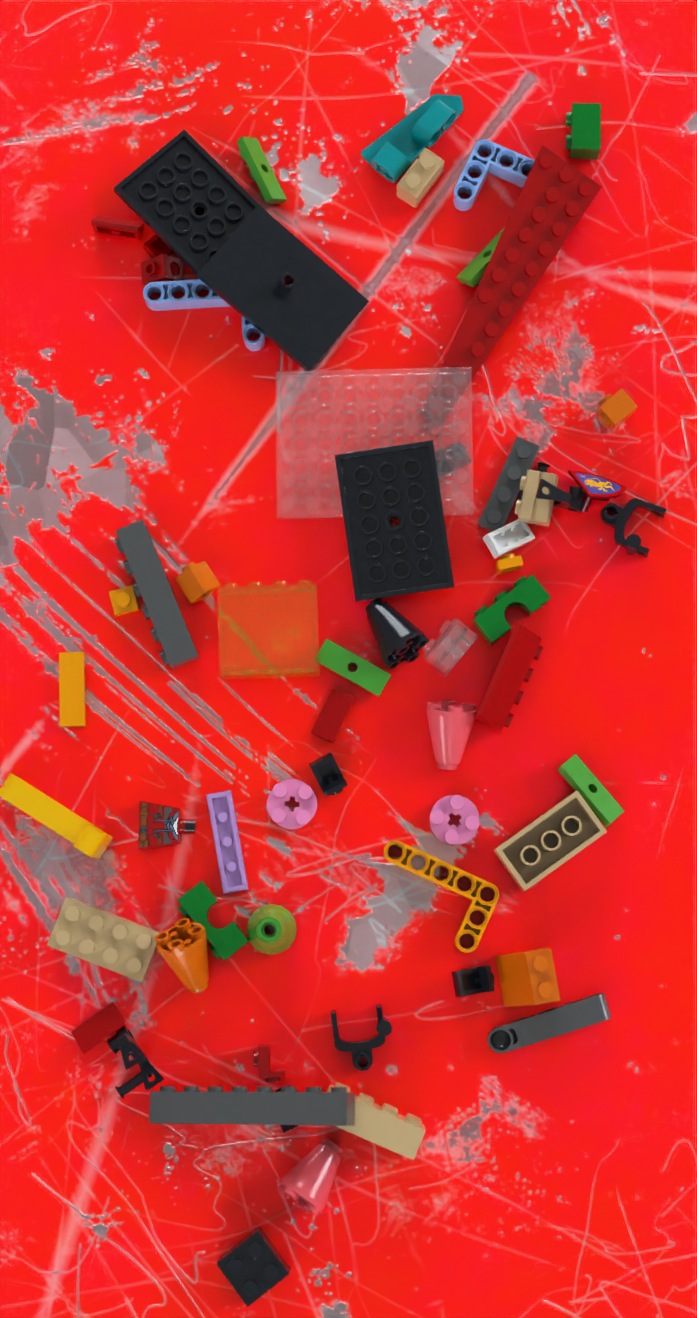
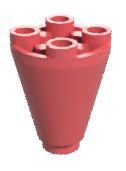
M440 700V703L427 702L426 713L437 768L456 770L475 720L476 705L462 703L461 706L455 705V701Z
M325 1139L323 1144L317 1145L280 1179L277 1191L287 1198L297 1199L299 1201L297 1206L308 1214L310 1212L314 1215L321 1213L329 1195L341 1160L340 1154L343 1150L335 1143Z

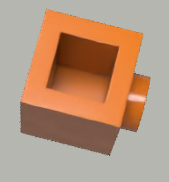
M620 389L613 396L608 394L599 402L598 420L605 428L609 427L613 431L632 416L638 406L623 389Z
M206 561L197 564L191 562L181 569L183 572L176 578L191 604L209 597L221 586Z

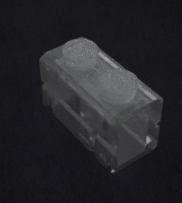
M454 618L452 622L447 620L438 630L441 633L436 641L431 639L423 648V651L426 652L423 655V659L445 677L478 638L476 633L457 618Z

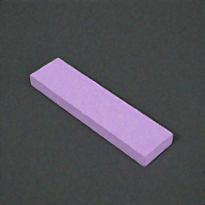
M232 791L207 794L223 894L248 890Z

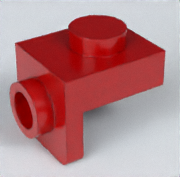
M270 1044L259 1045L258 1051L253 1053L254 1067H259V1078H265V1082H280V1077H285L286 1075L285 1070H270Z

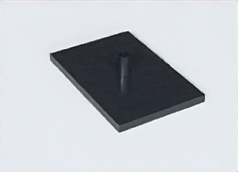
M185 129L114 187V192L196 275L251 212L260 205Z
M260 205L251 212L196 275L308 373L369 302Z
M433 440L335 455L355 601L361 602L454 588ZM394 520H398L399 524L397 526H392L391 522Z

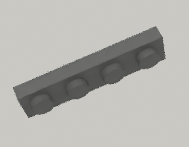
M517 436L477 526L491 532L504 526L519 494L522 475H527V470L530 469L540 446Z

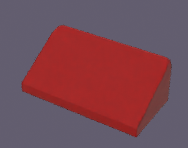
M100 215L91 220L95 233L141 240L144 228L142 222Z
M332 689L311 733L333 744L355 698Z
M112 1002L71 1033L79 1048L85 1054L128 1022L114 1002Z

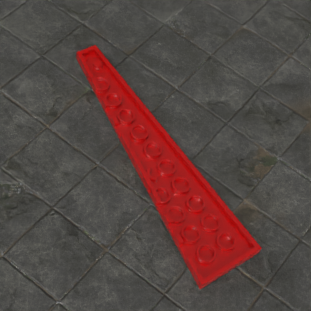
M544 145L540 147L515 206L511 211L505 228L458 328L457 334L419 414L438 428H441L602 188L601 185Z

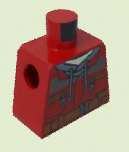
M140 801L139 850L181 845L182 834H196V819H182L181 808Z

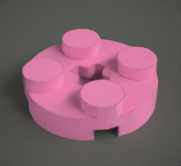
M287 779L273 787L268 795L267 809L275 823L282 828L294 830L305 826L315 816L317 799L309 785L301 780ZM290 797H295V801L299 802V807H295L294 811H289V807L285 806V802L289 801Z
M448 795L441 798L435 803L430 813V829L433 835L439 841L449 845H461L468 842L474 837L480 824L476 806L468 798L461 795ZM451 813L455 816L459 814L461 817L459 820L460 826L456 827L454 824L450 826L448 824L450 820L448 815Z

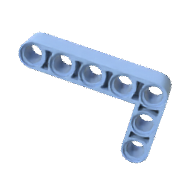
M490 140L478 141L455 186L453 195L454 206L461 211L469 210L474 205L488 173L523 187L527 176L523 175L522 172L530 171L535 160ZM487 152L490 156L484 158L479 153ZM503 161H507L511 164V166L504 167L500 163ZM475 172L480 177L471 178L468 174ZM466 193L470 198L461 199L458 195Z
M200 279L151 282L143 289L146 305L154 311L230 306ZM201 290L209 291L206 297L197 296ZM181 291L185 293L184 297L180 299L173 297L176 292ZM153 293L161 294L157 300L149 299ZM241 315L242 335L246 348L250 351L261 350L265 345V335ZM256 333L260 335V338L257 341H250L248 339L249 335Z

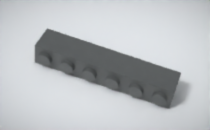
M142 519L115 530L118 538L114 539L119 553L124 551L127 560L123 561L128 575L133 574L136 583L132 584L137 597L142 596L145 603L144 606H141L146 620L151 619L154 628L150 629L156 643L160 641L163 650L159 653L164 665L169 664L173 670L200 659L144 520Z

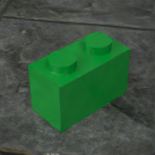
M572 103L570 112H566L565 127H569V135L565 136V149H569V158L598 159L601 149V103Z

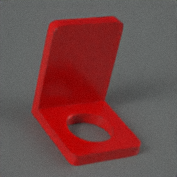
M161 254L141 262L142 285L146 286L148 283L163 279L170 281L184 280L183 261L176 257ZM171 263H174L178 269L177 276L173 275L170 270Z

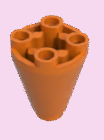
M188 918L178 920L175 926L167 929L165 932L158 933L155 936L157 950L180 981L191 993L204 991L209 985L205 928L199 923L190 922Z

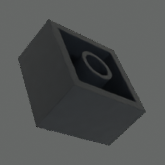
M260 1226L220 1256L216 1263L247 1307L288 1276L291 1269Z

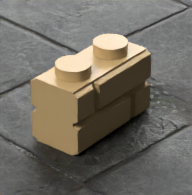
M424 148L419 158L414 161L397 184L396 195L413 208H416L442 174L444 160Z
M527 470V475H522L520 490L523 491L522 500H517L515 514L518 515V519L521 522L549 526L554 500L536 499L540 479H544L557 487L559 478L554 473ZM543 487L542 492L548 495L549 489Z

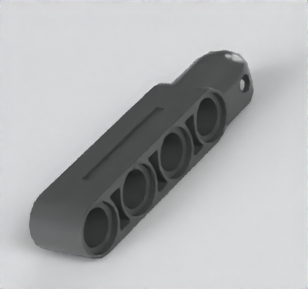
M599 993L495 1027L488 1033L487 1042L494 1052L506 1053L608 1020L612 1016L604 993Z

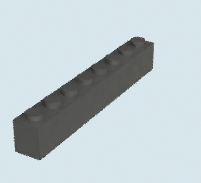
M160 1086V1091H151L149 1123L355 1126V1093L347 1092V1087H331V1092H322V1087H306V1092H297V1087H281V1092H272V1087H256V1092H248V1087H232V1092H223V1087L209 1086L208 1092H199V1087L184 1086V1091H175L174 1086Z

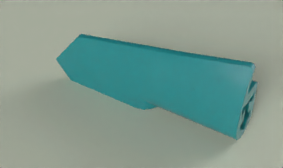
M434 94L362 150L361 156L383 177L395 183L423 149L433 146L464 111L461 95Z

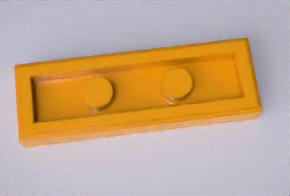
M84 652L59 653L60 727H86Z

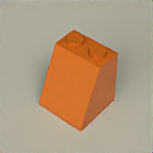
M544 947L495 956L504 1007L538 1005L561 1001L551 948Z

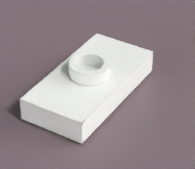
M519 519L483 537L494 559L535 539L528 524L519 521Z

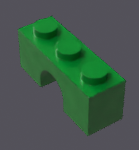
M533 574L528 578L522 576L513 583L514 589L508 593L505 590L493 599L495 601L493 605L489 608L484 605L474 613L476 618L473 619L472 623L490 646L506 635L512 628L505 619L504 613L507 608L511 606L521 607L530 616L549 602L551 597Z
M204 881L199 882L178 899V902L181 904L178 909L185 918L191 917L195 923H199L205 928L206 938L212 944L209 949L217 959L222 957L224 961L249 942L235 921L221 929L214 927L209 922V910L219 901Z

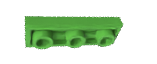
M241 137L236 141L240 149V156L246 161L250 169V176L260 189L261 198L269 204H282L287 198L257 138Z
M504 228L457 276L461 283L471 287L479 284Z
M327 638L314 659L315 662L378 697L391 677V674ZM349 665H356L357 670L350 672L348 670Z
M576 753L557 769L575 791L578 790L605 827L609 826L624 812V809Z

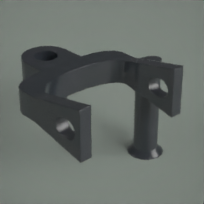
M537 462V471L547 472L548 468L551 467L546 463ZM540 479L536 499L554 500V508L560 507L572 512L581 513L584 506L582 501L584 491L580 487L570 486V491L567 493L544 479ZM543 487L549 489L548 495L542 492ZM520 490L518 500H522V490Z
M637 498L629 500L624 509L614 503L607 504L601 511V520L604 524L615 528L614 542L626 548L628 555L637 553L647 558L650 549L640 546L641 538L637 534H630L626 540L624 539L626 522L637 508H642L662 518L665 515L666 508ZM608 512H613L615 515H608Z
M376 1004L378 1034L375 1037L362 1041H345L341 1039L338 1032L336 1010L331 1011L335 1047L340 1051L351 1052L353 1064L360 1071H365L371 1067L373 1063L372 1049L383 1045L386 1040L385 1036L389 1035L392 1031V1025L382 1015L381 1004ZM361 1056L367 1059L366 1063L361 1064L358 1062Z
M126 1026L117 1030V1034L107 1040L109 1047L115 1054L121 1050L124 1066L127 1070L137 1063L141 1069L140 1073L120 1087L115 1086L122 1099H124L127 1093L143 1082L145 1089L148 1091L164 1080L161 1074L152 1066L148 1057L138 1046L134 1036ZM130 1055L134 1058L131 1061L129 1060ZM154 1075L155 1079L153 1081H149V1078Z

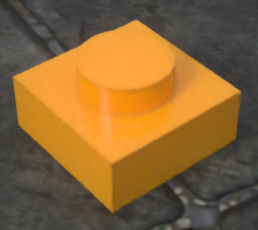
M514 553L500 556V560H497L495 564L497 574L522 569L523 561L521 555L515 556Z
M133 586L109 591L116 617L139 611Z

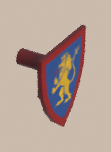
M568 470L570 476L584 491L582 500L584 502L583 512L588 511L592 500L609 501L611 498L622 495L627 488L613 480L596 474Z

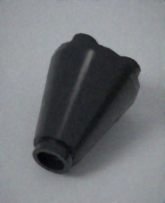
M382 599L372 601L365 610L384 664L391 670L404 661L411 663L416 660L420 655L418 651L429 641L426 635L387 602H383Z

